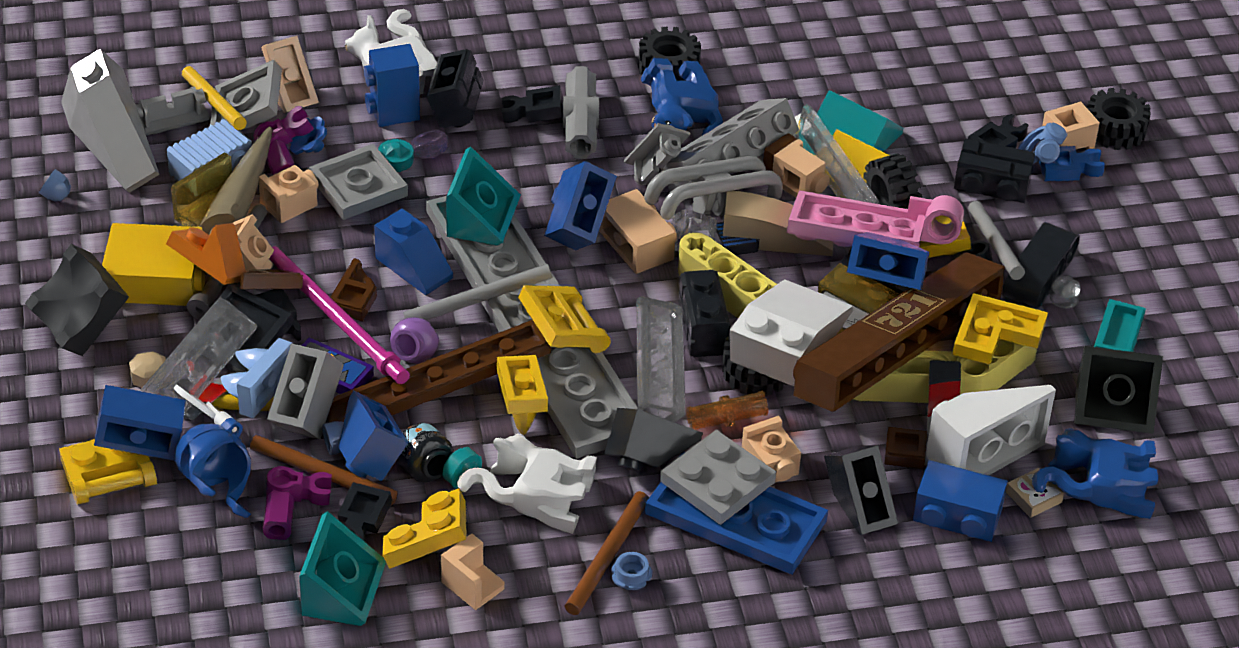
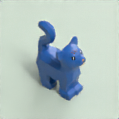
M653 58L649 67L645 68L641 76L642 83L651 86L652 104L658 113L652 118L651 126L653 128L659 123L686 131L687 127H691L694 123L707 122L709 126L703 130V136L723 123L719 111L718 95L712 88L707 74L698 61H684L679 68V74L686 81H677L669 59Z
M1068 428L1062 435L1057 436L1055 456L1048 464V467L1034 473L1032 477L1033 488L1036 492L1043 493L1046 483L1051 482L1057 485L1069 497L1088 500L1096 506L1113 509L1126 515L1151 519L1155 502L1145 499V492L1147 487L1157 485L1158 483L1157 469L1149 468L1150 458L1156 455L1155 441L1147 440L1141 446H1132L1113 439H1091L1079 430ZM1083 466L1087 470V480L1083 483H1077L1063 470Z

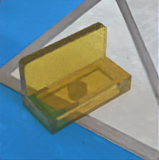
M225 152L172 185L174 219L183 226H200L212 201L232 173L230 155Z

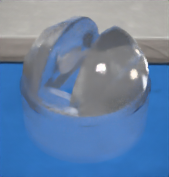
M1069 275L1057 277L1051 285L1049 295L1051 302L1062 308L1076 306L1081 294L1080 283Z

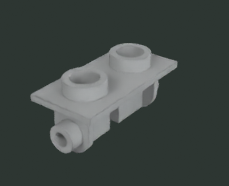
M195 87L171 93L172 103L167 104L165 96L162 95L145 100L141 99L139 104H136L146 135L158 134L163 131L210 120V116L203 104L206 102L203 89L196 90Z
M657 123L624 159V163L634 165L635 182L639 185H648L659 173V168H663L672 158L679 155L681 144L690 136V132L671 125Z

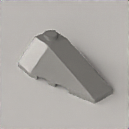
M101 49L70 68L61 101L69 128L123 188L130 193L158 176L159 172L124 69Z

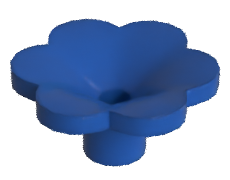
M317 116L311 120L307 118L314 129L304 136L292 138L290 150L295 155L312 151L317 153L323 149L324 142L322 140L327 135V129L324 127L325 121L321 117Z

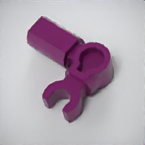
M302 106L293 108L286 118L282 120L278 118L273 122L267 121L260 124L254 131L253 136L256 141L266 128L271 127L273 129L266 159L272 175L295 165L287 144L293 141V137L304 136L314 129L307 119L309 117Z
M286 466L272 468L267 474L264 535L268 539L286 540L292 532L294 502H301V499H307L316 505H329V489H331L332 474L318 472L311 476H303V472H295Z

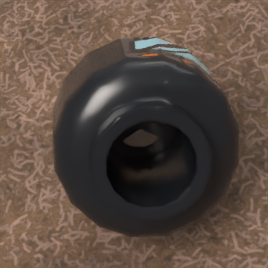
M418 423L411 425L402 432L409 443L396 460L397 463L419 482L427 483L441 478L445 462L454 453L451 442L431 424Z

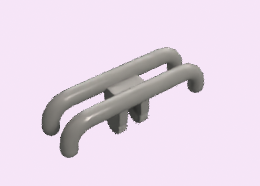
M744 156L662 171L648 184L644 200L647 204L654 205L659 200L661 191L667 185L697 179V182L684 184L672 190L664 199L660 215L665 220L672 219L678 205L688 198H693L692 212L700 220L710 217L711 210H713L714 215H725L726 194L728 191L768 185L767 196L779 200L782 196L783 183L779 175L773 171H766L762 160L755 156ZM748 170H751V171H752V173H747V174H741V175H735V176H731V175H730V173H736V172H742V171H748Z

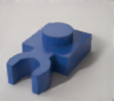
M1060 146V154L1054 162L1042 163L1039 161L1044 181L1080 180L1081 173L1090 177L1103 176L1105 163L1100 162L1101 150L1087 149L1083 153H1077L1075 146Z

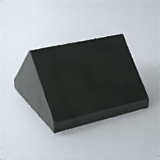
M1084 346L1076 382L1074 424L1154 434L1163 356Z

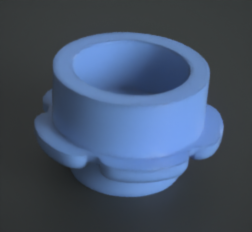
M637 552L621 554L612 566V573H614L612 580L617 586L627 590H639L645 587L646 581H650L652 578V569L647 558Z

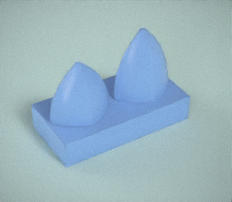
M278 338L269 349L253 348L236 351L235 354L238 360L249 371L221 376V382L224 388L238 399L239 413L241 415L254 418L275 395L292 342Z

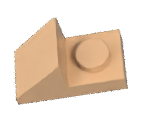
M298 36L263 45L261 48L266 63L275 60L282 68L278 104L283 112H290L297 106L304 108L319 103Z

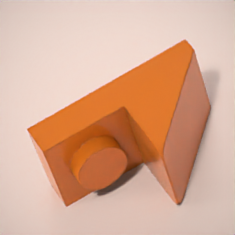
M233 223L215 225L210 235L194 227L172 231L166 242V245L224 285L240 282L241 275L246 273L236 227Z

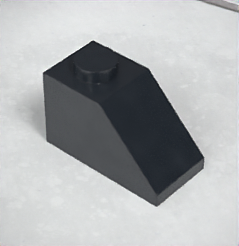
M617 408L604 454L619 459L617 466L640 472L642 466L659 467L698 443L702 439L703 432L639 409Z
M859 445L824 456L833 494L859 535L898 524L878 445Z

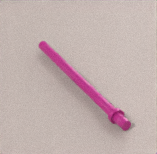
M272 247L274 252L269 260L278 269L301 273L303 275V286L299 289L376 362L377 369L383 375L390 376L398 384H404L409 379L410 374L400 364V358L394 352H387L278 247Z

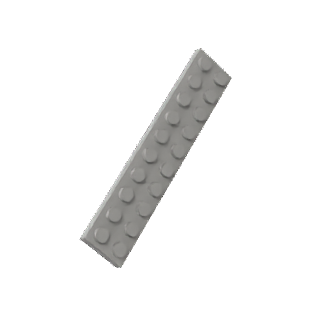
M446 196L426 201L427 214L472 288L546 264L515 214L512 217L503 243L497 246L447 237ZM553 276L551 279L533 284L532 286L560 285ZM522 288L481 302L499 332L533 320L518 298ZM551 347L552 353L537 359L548 396V414L576 459L606 450L617 408L638 409L603 352L593 353L589 347Z

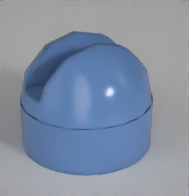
M55 169L40 189L39 194L52 201H62L70 193L71 185L68 178Z
M334 421L322 425L325 445L330 455L342 453L339 449V442L344 422Z

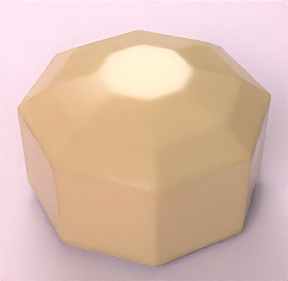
M154 351L139 353L129 362L133 384L145 390L161 387L169 378L165 356Z

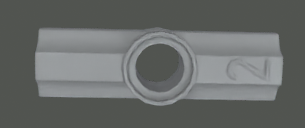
M576 66L573 71L566 73L565 78L566 96L563 97V128H566L565 151L571 153L576 159H587L588 155L596 152L597 147L596 128L599 125V97H596V74L592 73L588 67Z

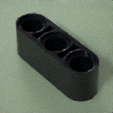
M1044 222L1018 258V261L1025 270L1024 276L1019 280H1014L1008 273L1003 285L1002 295L1039 309L1073 260L1080 242V235Z

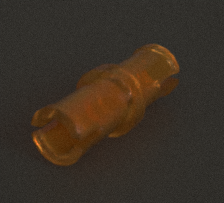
M758 391V393L735 398L725 395L719 397V401L693 407L688 406L686 407V417L688 424H691L689 428L697 430L720 424L730 427L735 425V421L762 415L767 416L768 403L767 399L764 398L765 393Z

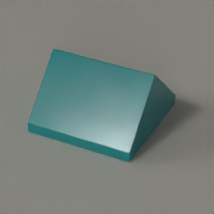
M829 90L811 126H815V129L806 134V140L824 149L836 129L884 152L903 134L904 128L888 118Z
M471 146L465 150L446 196L447 237L498 246L504 241L521 194Z
M328 511L321 516L299 576L302 616L361 626L366 623L386 561Z

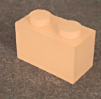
M638 189L609 199L599 232L635 274L674 260L675 243L677 242V233L674 226L661 217L655 205H649L645 202L644 196Z

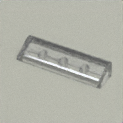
M805 105L798 122L800 131L795 133V137L803 141V148L826 162L825 174L830 177L828 185L836 197L880 204L811 105Z
M640 296L636 299L638 409L676 422L686 413L683 308L675 303Z
M221 297L218 298L140 391L186 400L174 390V387L178 385L199 398L235 355L236 351L241 348L256 330L257 325L230 302ZM188 400L185 402L184 414L193 405Z

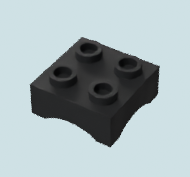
M70 244L63 253L62 261L56 273L44 286L33 292L25 304L48 326L55 337V341L62 349L83 356L129 296L91 252Z

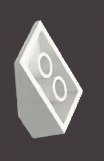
M784 279L749 303L730 329V361L794 386L793 369L796 361L836 336L852 313L853 306Z
M1051 385L969 392L963 393L949 401L941 402L932 412L924 465L927 467L928 461L931 460L990 475L1045 445L1056 389Z

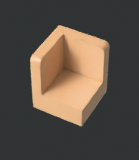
M470 534L466 537V540L457 543L441 555V582L473 609L477 610L504 590V581L483 564V542L474 534Z

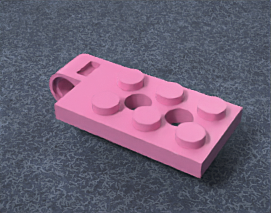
M799 190L788 220L787 233L795 234L803 240L823 239L833 241L834 244L842 247H851L854 235L864 232L904 240L919 247L920 241L949 244L956 240L960 234L964 209L956 198L948 195L938 196L933 200L910 196L908 209ZM944 215L953 222L942 224L935 217Z

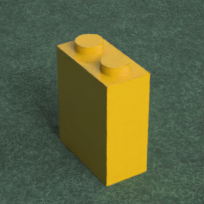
M112 223L102 266L129 296L125 303L187 306L190 298L197 294V291L203 290L205 271L166 245L172 231L189 229V226Z

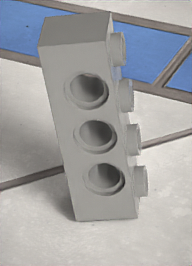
M787 98L758 101L681 148L679 155L672 158L661 168V171L744 156H760L764 153L766 147L785 134L790 133L793 135L800 131ZM695 179L669 184L668 187L671 192L678 186L688 183H694L698 180Z

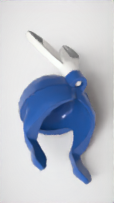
M176 385L174 390L213 418L215 423L197 425L182 435L175 450V462L178 470L204 496H214L216 492L210 486L228 480L229 489L226 495V503L234 514L248 518L251 513L237 502L244 491L251 471V457L246 446L239 438L243 430L242 425L210 401L205 404L190 392Z

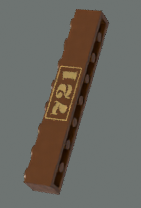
M968 252L962 254L923 280L921 290L909 288L798 359L793 369V378L795 379L793 396L835 412L961 327L973 293L1001 300L1005 266Z

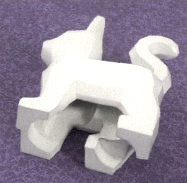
M400 9L392 12L387 20V27L394 35L400 38L381 44L379 43V35L374 19L371 15H368L367 25L355 31L351 38L345 40L346 51L360 59L364 68V66L369 65V50L411 44L419 64L420 94H423L425 78L429 75L433 77L437 62L434 55L426 48L418 31L412 26L401 24L411 19L410 11Z
M515 434L505 439L495 438L494 446L498 451L497 462L491 466L490 472L483 468H472L465 471L459 477L457 484L462 492H466L473 484H482L492 500L500 504L512 506L519 513L536 518L550 527L573 534L579 516L570 513L569 508L572 501L584 499L585 492L590 491L595 477L597 457L587 456L582 460L572 459L556 449L536 447L522 434ZM522 473L514 486L508 488L501 487L495 475Z

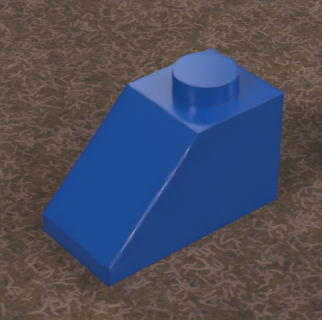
M402 208L374 225L376 259L421 293L428 295L453 279V271L428 226Z
M870 232L854 235L847 273L921 290L929 251L904 240Z
M353 391L347 405L339 449L347 461L346 467L352 473L364 478L369 475L382 481L409 442L386 406Z

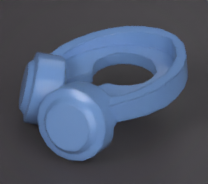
M1047 123L1046 126H1041L1028 134L1020 143L1018 149L1031 152L1037 144L1034 151V163L1038 160L1042 163L1054 162L1060 154L1059 145L1066 139L1067 132L1056 123Z

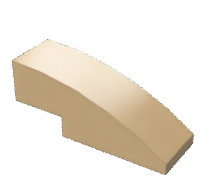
M741 191L727 192L723 236L760 239L759 250L823 256H832L833 241L823 239L803 240L795 234L787 233L788 220L794 205L754 193Z

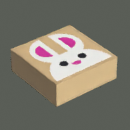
M1040 468L1007 483L1006 493L1030 518L1063 501L1064 492L1051 482L1046 483L1043 493L1034 490L1032 477Z

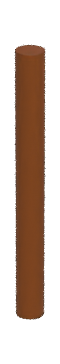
M255 435L250 443L251 450L310 474L318 472L332 474L331 482L350 489L352 483L355 482L390 491L393 499L391 506L397 499L398 492L394 489L364 477H359L354 473L259 435Z
M637 491L566 602L564 607L568 613L578 615L645 509L646 502L649 499L646 493Z

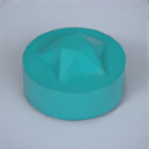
M391 139L383 142L378 147V150L397 172L407 170L414 162V150L407 141Z
M469 447L456 450L444 464L443 478L458 489L457 482L465 471L482 467L481 456Z

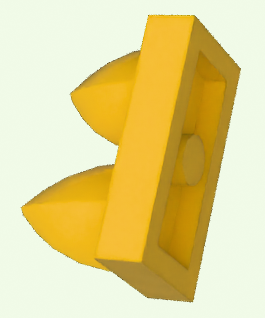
M536 355L497 357V374L507 412L513 415L517 429L524 436L530 429L536 413L548 412V396Z

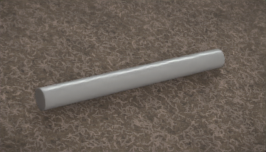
M979 201L971 202L968 210L1003 266H1005L1012 279H1021L1025 274V270L983 205Z
M545 264L403 312L404 318L416 317L429 320L521 289L523 285H533L551 279L553 276L549 264Z

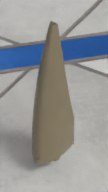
M271 127L266 128L249 148L212 201L199 226L209 235L215 225L233 223L246 217L259 185V176L262 175L273 132Z

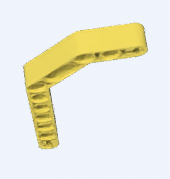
M689 233L680 240L679 276L687 271H718L727 311L739 318L749 303L777 285L703 233ZM999 339L991 364L952 355L953 351H924L855 397L854 400L928 403L929 367L931 360L959 361L961 363L960 395L969 392L998 390L1035 361L1037 349Z

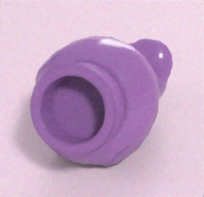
M413 317L403 319L395 325L391 332L390 343L392 351L401 360L420 364L429 360L434 355L439 345V336L430 322Z

